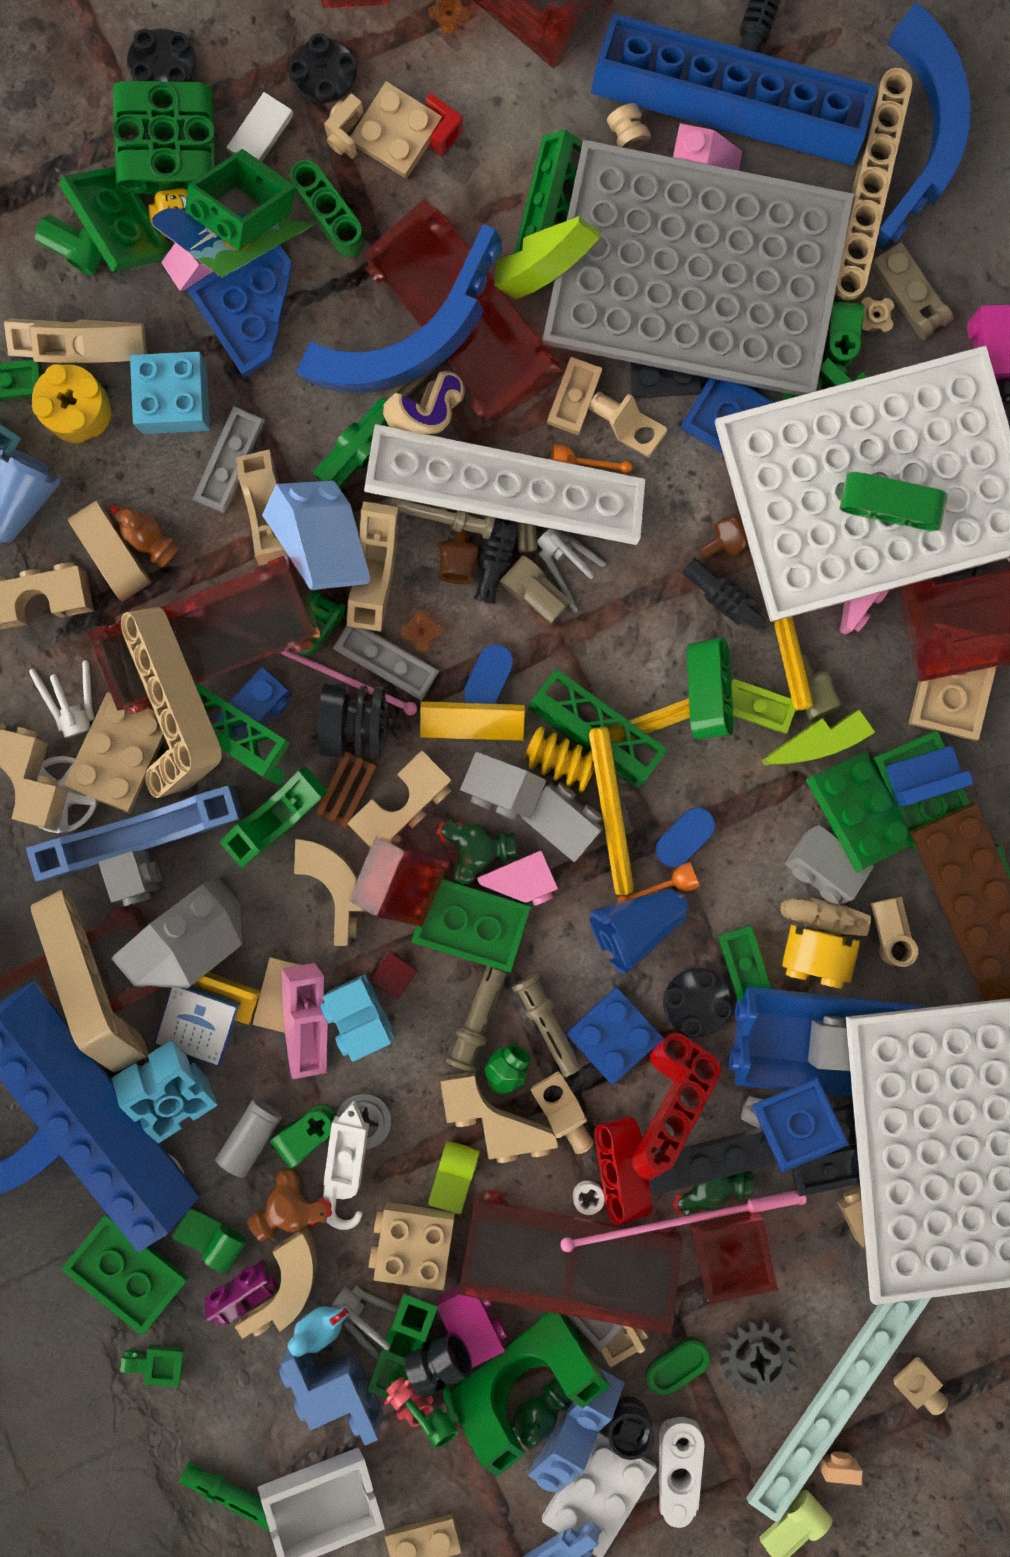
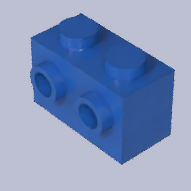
M261 667L229 703L265 726L273 715L275 717L279 716L290 704L288 699L293 694L269 671ZM222 710L214 717L218 722L223 721ZM230 713L231 718L236 717L235 715ZM247 723L232 726L233 735L237 740L248 738ZM256 730V735L261 734V732Z

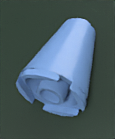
M0 445V546L3 543L11 544L63 480L60 473L57 472L54 478L47 473L50 466L14 448L11 454L3 452L5 445Z

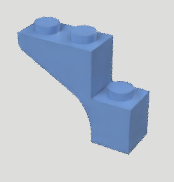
M601 1368L600 1370L610 1387L583 1409L571 1401L562 1420L531 1466L528 1476L536 1480L537 1484L546 1491L559 1493L585 1470L598 1432L613 1418L625 1382Z

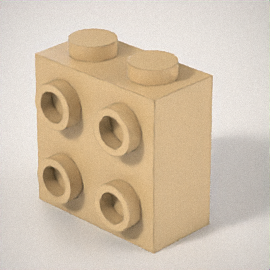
M386 1202L384 1212L377 1211L374 1233L380 1234L379 1246H372L369 1260V1268L375 1269L374 1281L444 1291L455 1213L434 1208Z

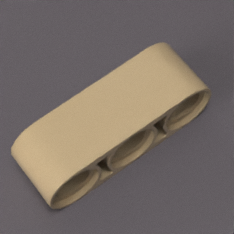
M98 500L68 518L76 535L113 592L122 602L151 584L147 573Z

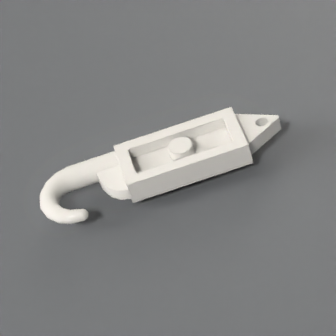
M355 1101L348 1106L340 1117L335 1116L332 1121L323 1184L325 1185L323 1198L332 1204V1215L327 1217L326 1222L340 1230L354 1228L362 1217V1212L357 1211L352 1219L343 1220L335 1212L336 1200L352 1198L357 1194L361 1186L369 1123L364 1122Z

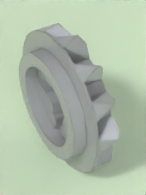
M371 1093L355 1094L342 1103L336 1116L340 1117L353 1101L356 1102L361 1114L367 1107L369 1119L379 1124L369 1125L366 1150L372 1149L380 1145L388 1136L391 1128V1112L383 1100L373 1096Z

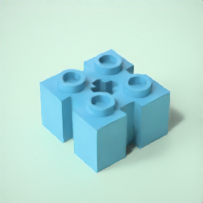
M367 973L329 990L322 996L324 1003L320 1005L322 1013L328 1024L334 1022L338 1027L339 1035L335 1039L343 1056L349 1054L351 1061L354 1062L392 1043L396 1034L385 1010H383L378 1000L379 997Z
M173 1040L148 1054L149 1062L141 1066L134 1063L112 1077L119 1107L134 1122L140 1119L143 1130L157 1143L162 1142L182 1129L180 1122L187 1117L194 1121L218 1106L208 1077L194 1062L189 1064L187 1055Z

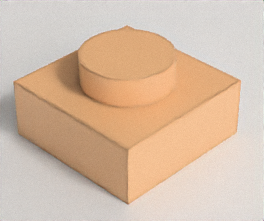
M834 1451L831 1455L825 1454L820 1460L819 1469L826 1482L862 1484L863 1471L856 1458L852 1457V1455L846 1452Z

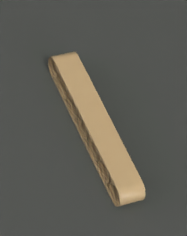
M902 68L888 70L884 74L874 95L852 189L854 197L833 301L857 302L867 285L912 89V78ZM887 87L895 88L899 94L890 93ZM885 119L889 121L892 127L883 126L879 120ZM871 152L881 153L885 160L874 158ZM870 184L874 186L877 193L868 192L864 185ZM856 217L866 218L870 225H860ZM848 250H858L862 255V259L853 258ZM841 282L851 283L854 286L855 292L845 291L841 286Z

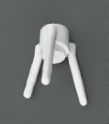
M84 660L82 663L84 710H81L80 704L69 707L57 676L52 674L50 679L61 706V710H59L34 668L29 670L36 687L56 720L59 731H63L64 738L88 732L91 727L89 722L95 719L92 709L90 665L87 660Z

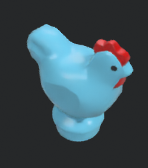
M321 1306L304 1315L297 1322L294 1336L288 1342L287 1347L293 1356L299 1357L306 1352L317 1353L338 1337L342 1328V1322L347 1317L350 1309L348 1307L336 1309L330 1306Z

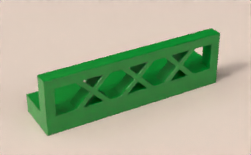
M567 130L546 134L542 137L514 253L522 251L523 237L554 226L555 216L558 212H560L562 221H567L577 168L574 169L570 155L572 148L581 153L583 143L581 139ZM567 179L572 191L568 201H566L562 190L563 183Z
M556 668L527 708L572 742L582 745V749L586 752L592 750L589 737L591 729H594L592 727H605L606 725L617 724L623 728L626 741L617 743L610 741L615 773L637 789L647 780L668 750ZM555 680L568 689L569 701L557 702L546 694ZM574 694H576V695H577L578 697H580L581 699H576V700H575V695H574ZM589 704L594 707L598 721L584 722L578 717L576 705ZM571 706V711H572V712H570V711H569L568 709H566L565 707ZM603 715H605L609 719L603 720ZM631 735L638 740H631ZM645 744L656 752L647 767L635 759L633 746ZM627 747L628 753L621 748Z
M194 681L207 715L208 710L219 706L222 707L223 721L211 724L220 748L262 777L280 785L287 773L276 767V765L290 745V742ZM230 713H232L236 717L231 718ZM247 723L248 738L235 740L232 726ZM256 730L261 732V734L256 735ZM272 739L276 744L267 759L259 756L258 742Z

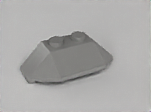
M216 877L200 885L151 922L111 959L134 986L145 987L148 985L189 988L242 945L241 903L222 880Z

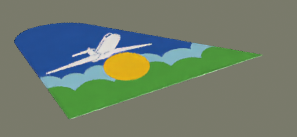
M164 209L155 214L152 219L153 226L221 278L315 225V223L283 219L244 248L237 250L187 214L185 210ZM234 212V213H236L238 216H240L241 218H243V217H245L246 215H248V214H244V213Z

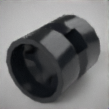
M453 1332L433 1340L430 1348L424 1345L408 1353L405 1358V1369L409 1382L413 1389L424 1398L444 1390L447 1384L454 1385L470 1377L473 1365L468 1348L463 1340Z
M629 1396L620 1397L613 1418L606 1425L609 1444L614 1453L622 1459H640L650 1451L654 1441V1432L649 1412L644 1403L637 1398Z

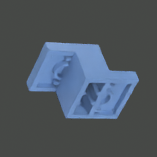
M287 1348L281 1362L282 1367L279 1368V1373L285 1387H291L295 1395L294 1407L301 1421L306 1420L310 1431L350 1413L348 1421L351 1430L355 1436H361L365 1446L378 1440L383 1412L375 1394L367 1391L369 1381L355 1350L316 1367L311 1353L306 1352L304 1355L296 1357Z

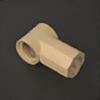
M902 897L871 903L880 941L879 954L881 959L886 964L897 967H907L913 964L918 956V947L911 936ZM898 941L905 947V955L901 960H896L891 950Z

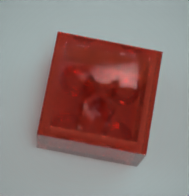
M375 836L349 901L376 917L422 927L449 863L421 848Z
M744 1212L689 1224L702 1290L708 1305L778 1290L764 1220L758 1212Z

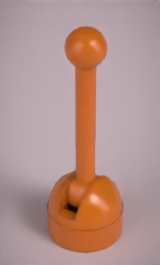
M554 444L552 448L551 460L620 470L624 475L630 474L633 470V465L629 461H623L620 464L576 458L573 450L567 446Z
M689 861L675 868L671 880L629 896L620 895L617 903L662 891L672 886L682 891H691L699 888L700 885Z

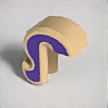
M439 372L436 381L428 383L420 406L405 396L394 393L384 403L383 415L388 426L437 436L450 423L451 410L463 400L465 393L463 381L455 372Z

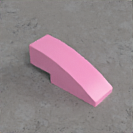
M316 963L282 968L284 1027L290 1072L293 1079L325 1074L327 1069L328 1022L320 1007L324 1001L322 998L324 996V975Z

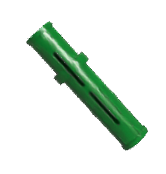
M188 1461L178 1480L179 1484L205 1496L204 1500L208 1503L214 1501L270 1532L261 1499L224 1480V1476L220 1473L214 1475Z

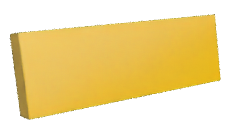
M421 701L420 737L523 741L525 705Z

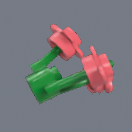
M401 1376L398 1380L391 1381V1386L386 1390L389 1397L384 1404L387 1406L391 1403L397 1411L396 1417L399 1420L406 1419L412 1427L421 1425L435 1449L445 1446L459 1434L455 1424L461 1418L454 1407L448 1384L442 1390L447 1412H443L441 1408L433 1410L431 1405L433 1397L424 1398L413 1389L409 1379L406 1381Z

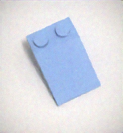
M335 481L276 484L262 516L310 590L368 584L371 578L351 505Z

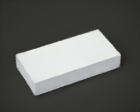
M263 92L226 147L228 153L233 155L239 150L244 149L263 162L294 116L293 111Z

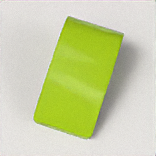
M446 1140L428 1202L430 1206L456 1214L462 1213L470 1181L472 1180L478 1160L479 1149Z

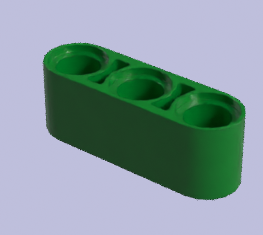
M309 160L297 162L290 172L291 182L296 186L295 194L340 255L344 257L359 255L364 247V236L358 219L314 162ZM305 178L315 179V182L310 186L304 187L300 185L301 181ZM325 205H333L336 207L335 210L329 214H323L320 212V209ZM351 231L356 234L353 240L350 241L340 239V236L345 232Z
M849 472L846 475L839 510L848 514L915 529L939 531L948 494L945 491L867 473Z
M724 638L689 643L686 655L692 733L696 740L730 736L734 732V713L728 644Z

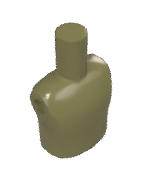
M802 655L813 706L805 709L810 721L813 722L838 711L843 707V703L836 692L828 671L814 672L806 655Z

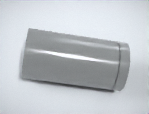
M253 1099L216 1157L215 1161L232 1175L245 1178L282 1119V1115L265 1102Z

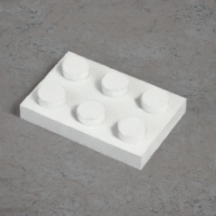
M600 1430L595 1439L585 1470L562 1491L554 1495L542 1515V1522L560 1533L571 1527L577 1531L580 1526L592 1520L602 1530L598 1539L599 1544L593 1548L594 1551L592 1553L596 1557H603L656 1472V1464L644 1456L636 1460L622 1459L611 1449L607 1433Z

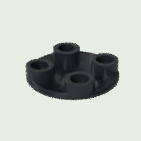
M163 28L141 29L134 35V41L129 48L127 66L134 81L189 82L195 71L196 59L193 48L185 34Z
M321 33L312 35L309 41L302 44L294 52L288 68L290 80L296 91L304 98L317 103H329L341 99L352 89L357 77L356 59L351 51L342 43L329 39Z
M692 968L679 973L670 981L663 997V1008L669 1023L677 1031L689 1038L703 1037L715 1033L726 1023L733 1012L732 996L728 985L718 974L708 969Z

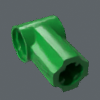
M50 214L39 221L36 227L35 241L61 255L68 263L83 273L94 276L103 256L87 230L83 228L80 231Z

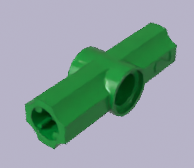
M381 397L358 423H352L342 432L336 441V447L312 472L319 481H335L339 489H341L359 468L363 469L368 465L375 424L389 427L383 415L386 399Z

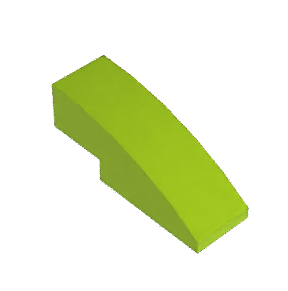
M578 216L523 237L522 251L501 258L495 263L494 286L515 300L537 291L555 280L584 256L599 240L600 231Z
M860 710L851 712L832 727H829L822 718L799 732L761 759V761L767 766L788 765L815 760L849 748L874 734L875 731Z

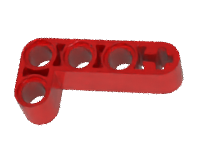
M672 1033L665 1037L650 1053L652 1065L660 1073L671 1079L673 1083L633 1156V1168L644 1179L656 1178L671 1169L675 1164L721 1075L719 1061L712 1054L679 1033ZM667 1048L673 1051L675 1059L668 1054ZM696 1068L702 1071L704 1079L697 1074ZM681 1095L687 1099L689 1107L683 1104ZM665 1123L672 1127L674 1136L667 1132ZM658 1149H661V1151L657 1152L656 1156H654L653 1152H655Z

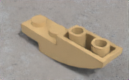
M14 318L4 321L8 356L32 357L34 362L102 363L130 361V355L147 354L144 323L79 319L76 322Z

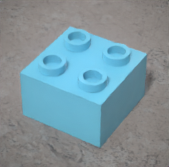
M200 352L130 355L133 424L142 434L210 431L207 363Z

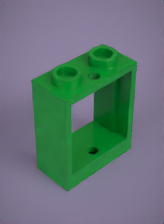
M241 149L188 184L185 212L234 248L241 250L291 214L296 186L247 151ZM235 187H238L262 205L241 218L217 200Z

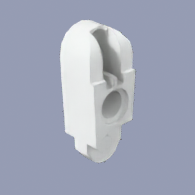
M686 1417L666 1419L661 1424L659 1430V1509L666 1522L676 1528L685 1527L690 1524L699 1509L705 1446L700 1426L695 1420ZM685 1437L688 1439V1443L685 1446H681V1444H676L678 1439ZM683 1468L688 1471L682 1478L677 1479L671 1476L676 1469Z

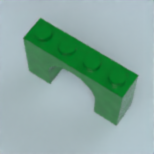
M556 1307L552 1311L541 1315L537 1323L526 1332L515 1336L505 1348V1352L485 1361L481 1368L470 1377L458 1382L451 1391L454 1407L461 1418L459 1423L481 1466L497 1477L526 1455L506 1414L508 1393L513 1383L521 1374L535 1367H550L566 1396L582 1409L610 1387L570 1319Z

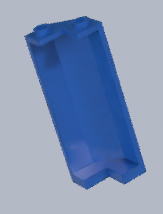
M748 986L743 999L738 1000L736 1003L735 1018L737 1027L734 1049L731 1050L729 1056V1069L734 1071L735 1085L786 1091L818 1077L826 1095L853 1098L850 1071L817 1069L808 1062L812 1020L823 1021L824 1016L829 1015L843 1017L846 1023V1017L928 1007Z

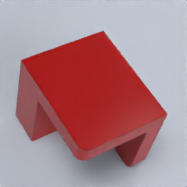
M430 93L426 97V106L441 115L443 120L430 135L431 143L428 147L443 158L463 133V119L460 114Z

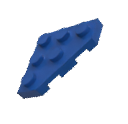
M281 245L223 278L212 272L187 288L188 293L244 378L273 360L293 265Z

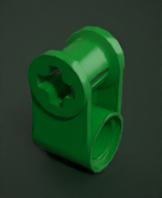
M833 301L823 352V362L829 358L833 363L838 362L846 369L853 362L861 347V328L864 317L863 303Z
M320 589L314 590L289 632V641L294 650L304 657L316 655L331 632L340 623L347 606L343 603L338 605L322 595ZM303 632H312L315 634V640L312 645L301 647L297 644L299 635Z
M318 1104L295 1122L292 1121L269 1142L288 1166L293 1168L329 1137L332 1121L337 1114L330 1106ZM323 1119L325 1125L316 1128L313 1122Z

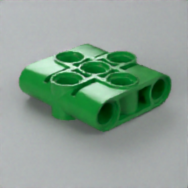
M120 81L113 85L114 123L112 129L115 149L116 188L119 191L127 194H156L162 190L179 188L188 190L189 183L216 166L212 87L201 82ZM164 103L170 105L167 108L157 107L158 105ZM128 135H133L137 137L134 140L130 141L123 139ZM165 135L171 137V139L167 141H162L158 139L159 137ZM196 136H203L207 138L204 141L193 140V138ZM163 168H171L173 170L167 174L159 172Z

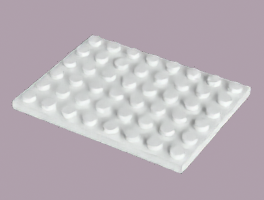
M986 346L716 418L714 422L770 622L1010 557V427ZM847 473H867L945 491L948 496L941 529L939 531L920 530L842 512L839 510Z
M1010 998L846 1017L870 1301L874 1305L1010 1287Z

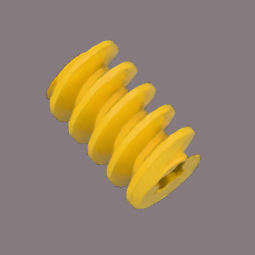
M540 726L535 731L522 761L528 757V768L531 770L541 763V775L544 776L551 769H554V781L556 782L564 775H567V787H571L576 781H579V793H583L595 769L592 750L583 757L581 756L582 745L577 744L570 751V740L568 738H565L557 745V733L553 732L545 739L544 727Z

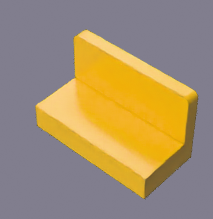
M208 972L193 984L194 986L241 1002L235 1020L247 1025L251 1024L261 990Z

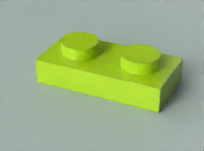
M734 678L731 679L734 717L782 734L788 733L796 710L793 707L791 698Z

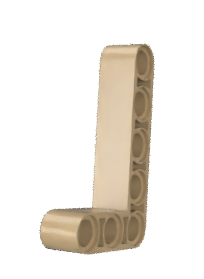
M160 607L126 612L121 618L122 633L169 746V750L147 769L145 775L146 785L150 794L155 798L188 790L220 763L222 756L221 748L164 610Z
M63 888L32 904V916L71 1035L78 1048L84 1054L114 1073L148 1057V1049L140 1033L112 1011L78 909L69 892Z

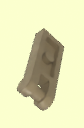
M902 242L872 261V269L921 340H926L932 336L934 330L939 326L944 328L954 321L953 313L947 305L942 303ZM926 308L932 314L928 318L923 317L920 313Z

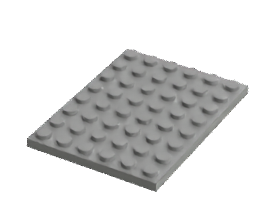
M583 140L567 220L580 216L600 231V238L584 256L555 279L542 344L798 396L816 392L854 194Z

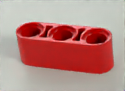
M626 1116L598 1124L594 1132L605 1206L610 1220L616 1225H621L649 1216L652 1211L649 1180L640 1177L635 1172L632 1162L634 1153L642 1141L637 1121L631 1116Z

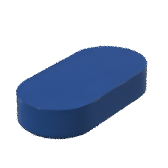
M490 645L481 652L464 689L467 703L496 704L513 666V658L507 648L501 645Z
M702 808L687 810L657 841L655 853L658 860L669 867H678L684 864L713 834L715 822L712 815Z

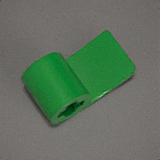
M190 1208L186 1212L172 1236L174 1240L203 1253L202 1260L209 1267L225 1274L230 1272L247 1243L246 1238L239 1232L194 1208Z

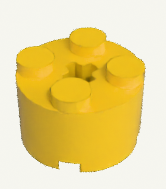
M69 364L51 365L38 379L33 389V412L43 425L58 438L66 442L82 443L92 437L96 438L103 433L109 424L112 409L108 395L93 375L82 367ZM75 400H77L75 406L70 404L71 402H75Z
M790 926L782 966L787 968V976L807 980L810 975L822 977L820 984L840 989L844 987L845 982L851 983L860 946L859 940L854 939L852 940V945L845 944L847 938L845 936L813 929H804L802 934L798 933L799 926Z

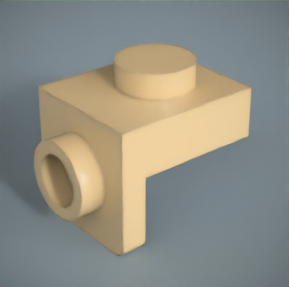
M352 93L345 101L340 100L335 104L330 112L329 119L324 123L328 137L326 139L327 143L335 152L340 155L345 153L351 159L357 155L354 140L348 135L364 116L362 102Z
M629 1312L620 1317L624 1329L601 1350L610 1368L634 1353H642L646 1350L647 1343L645 1339L649 1337L640 1319L633 1320Z

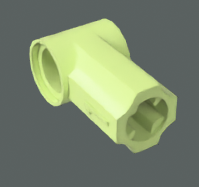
M802 1490L797 1494L778 1523L775 1522L759 1538L771 1557H790L809 1539L811 1541L820 1539L831 1527L833 1519L808 1490Z

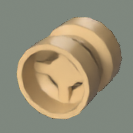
M629 103L617 108L607 118L610 130L617 134L616 143L618 147L637 150L651 139L648 127L640 121L642 114L636 103Z

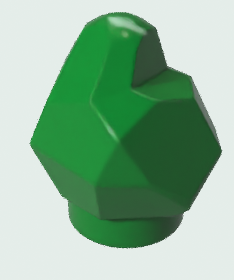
M509 1044L506 1049L498 1048L489 1058L484 1071L488 1087L492 1092L503 1095L524 1085L531 1057L522 1047L516 1044Z

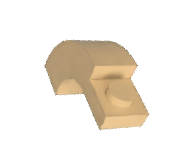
M270 449L236 457L238 479L248 509L254 553L258 566L290 559L262 516L275 485L279 484Z
M295 839L294 874L312 876L326 885L332 894L335 904L334 946H349L351 938H357L358 918L352 917V911L366 910L364 890L356 871L334 849L319 842Z
M308 1227L282 1240L272 1253L278 1261L281 1270L280 1289L272 1297L239 1318L235 1328L242 1339L251 1333L255 1337L262 1334L273 1325L271 1320H273L279 1332H281L294 1321L304 1307L313 1287L317 1270L316 1248Z

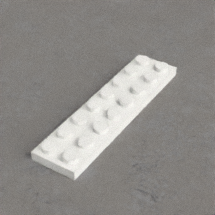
M375 424L364 492L637 545L641 538L645 479Z

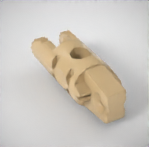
M791 898V900H783V903H780V915H783L784 918L804 923L805 928L823 930L835 935H868L871 916L846 905L833 904L817 898H811L809 901Z

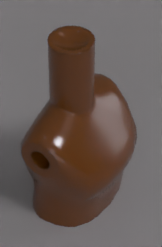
M738 511L715 523L716 538L700 547L698 551L704 560H707L723 549L733 557L743 552L749 544L740 512Z
M461 530V532H455L454 539L441 542L440 569L438 573L440 580L453 584H471L473 582L479 546L468 541L469 531Z

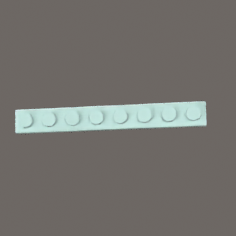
M931 1298L877 1305L748 1494L747 1500L749 1504L776 1523L780 1521Z

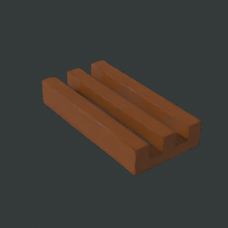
M346 752L327 788L329 793L322 799L316 814L348 828L349 825L347 823L353 818L377 766ZM351 761L355 764L332 812L327 811L328 805ZM361 767H364L367 771L343 819L338 815Z

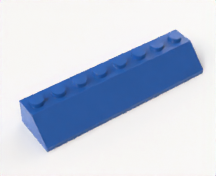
M612 13L596 63L591 94L626 104L636 103L638 107L853 166L866 135L877 85Z
M35 981L0 1002L1 1082L137 1252L142 1251L167 1235L199 1198V1193L162 1145L153 1140L143 1130L140 1119L134 1122L119 1107L113 1082L97 1061L84 1054L78 1048L67 1022Z

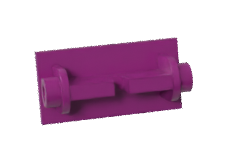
M263 1260L252 1267L245 1268L236 1278L224 1286L215 1288L209 1296L204 1298L206 1320L208 1322L213 1320L218 1327L222 1324L227 1326L230 1322L247 1312V1307L242 1302L244 1299L254 1307L274 1294L273 1290L277 1288V1283L271 1275L266 1277Z

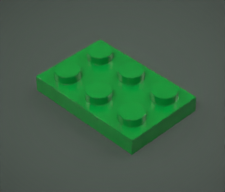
M115 167L62 177L59 183L60 188L112 272L163 261L171 247L162 233L154 226L152 227L149 212L139 195L127 194L116 188Z
M938 730L871 758L877 773L910 831L970 803L964 789L960 788L910 805L898 806L886 767L945 748ZM915 844L910 846L913 853L918 852Z
M866 752L815 774L806 780L856 873L914 844L909 828Z
M431 876L411 943L511 973L531 906Z
M107 1213L61 1269L141 1336L144 1335L189 1278L150 1245L137 1252Z

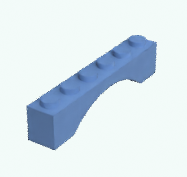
M227 785L135 817L26 848L35 882L48 881L99 865V861L130 851L148 850L229 825L245 818L235 786Z

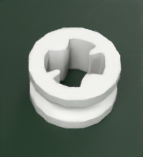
M585 1180L578 1183L574 1188L573 1201L579 1212L585 1215H593L601 1210L605 1200L603 1190L595 1181ZM592 1189L596 1191L594 1192L595 1198H598L596 1203L590 1201L587 1206L583 1205V1199L579 1197L580 1193H588Z

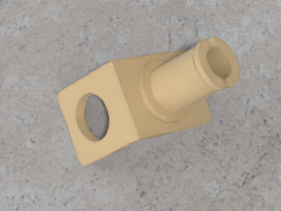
M600 391L594 395L590 402V412L596 413L610 422L618 441L646 457H650L667 433L665 426L640 413L634 397L630 394H627L622 403H619ZM643 427H649L654 430L653 439L646 444L638 443L635 440L637 431Z
M556 1072L531 1087V1092L547 1116L556 1138H561L565 1135L576 1154L588 1151L593 1146L594 1141L583 1125L587 1122V1119L562 1074ZM557 1085L561 1087L563 1093L558 1101L548 1102L544 1099V1091L549 1086Z
M919 1357L914 1358L893 1378L894 1385L917 1410L924 1404L932 1415H939L947 1408L948 1399L939 1391L943 1384Z

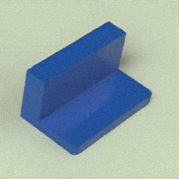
M952 746L886 767L898 806L910 805L974 784L970 771L961 772Z

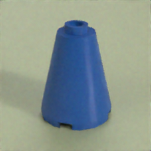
M669 888L597 908L590 912V915L593 917L589 918V922L602 951L607 949L614 956L609 962L618 972L625 974L632 970L687 919L686 911L689 910V904L680 891L675 892Z

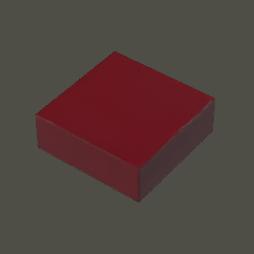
M389 951L370 981L399 1000L418 970Z

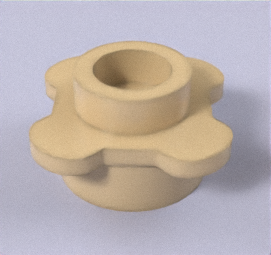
M870 297L864 298L861 301L864 305L861 329L866 332H878L881 330L886 333L890 331L893 327V321L891 320V311L894 309L893 301L889 298H885L882 301H876ZM874 312H878L880 316L878 318L874 317Z

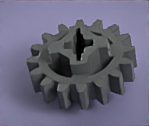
M752 1317L748 1318V1327L745 1328L738 1322L735 1323L737 1333L733 1335L726 1332L725 1337L729 1345H720L719 1348L721 1354L726 1356L720 1359L719 1362L721 1368L727 1370L724 1373L727 1382L735 1381L734 1387L738 1393L746 1387L749 1398H753L756 1391H760L764 1399L768 1398V1389L771 1388L776 1393H781L779 1383L783 1381L790 1384L791 1379L787 1371H796L797 1368L795 1363L790 1360V1358L797 1356L794 1347L789 1346L792 1342L787 1333L781 1335L782 1329L777 1323L770 1329L766 1318H762L760 1325H755ZM761 1336L773 1340L777 1345L765 1343ZM744 1341H746V1342L744 1343V1345L742 1346V1348H741V1349H738V1348L740 1347V1345H741ZM756 1346L758 1347L760 1353H762V1355L760 1356L759 1369L756 1363H754V1360H756L755 1354H757ZM739 1370H741L742 1373L749 1372L754 1376V1379L744 1376L739 1372Z

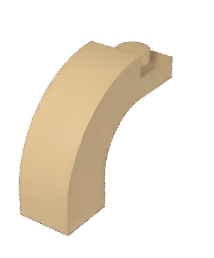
M363 502L360 521V542L371 579L368 584L352 586L348 598L347 626L381 631L396 556L399 528L397 526L398 507Z

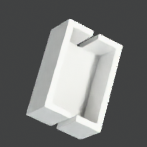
M359 1447L258 1486L277 1557H318L385 1529L377 1500L373 1493L374 1490L366 1462Z

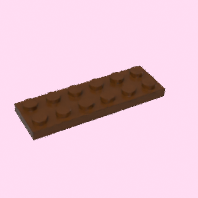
M972 802L909 832L981 1001L1010 998V881L978 804Z

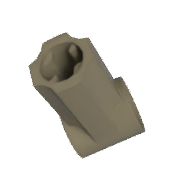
M524 555L520 557L500 580V583L520 601H526L550 624L560 616L571 602L570 599L545 578L543 571Z

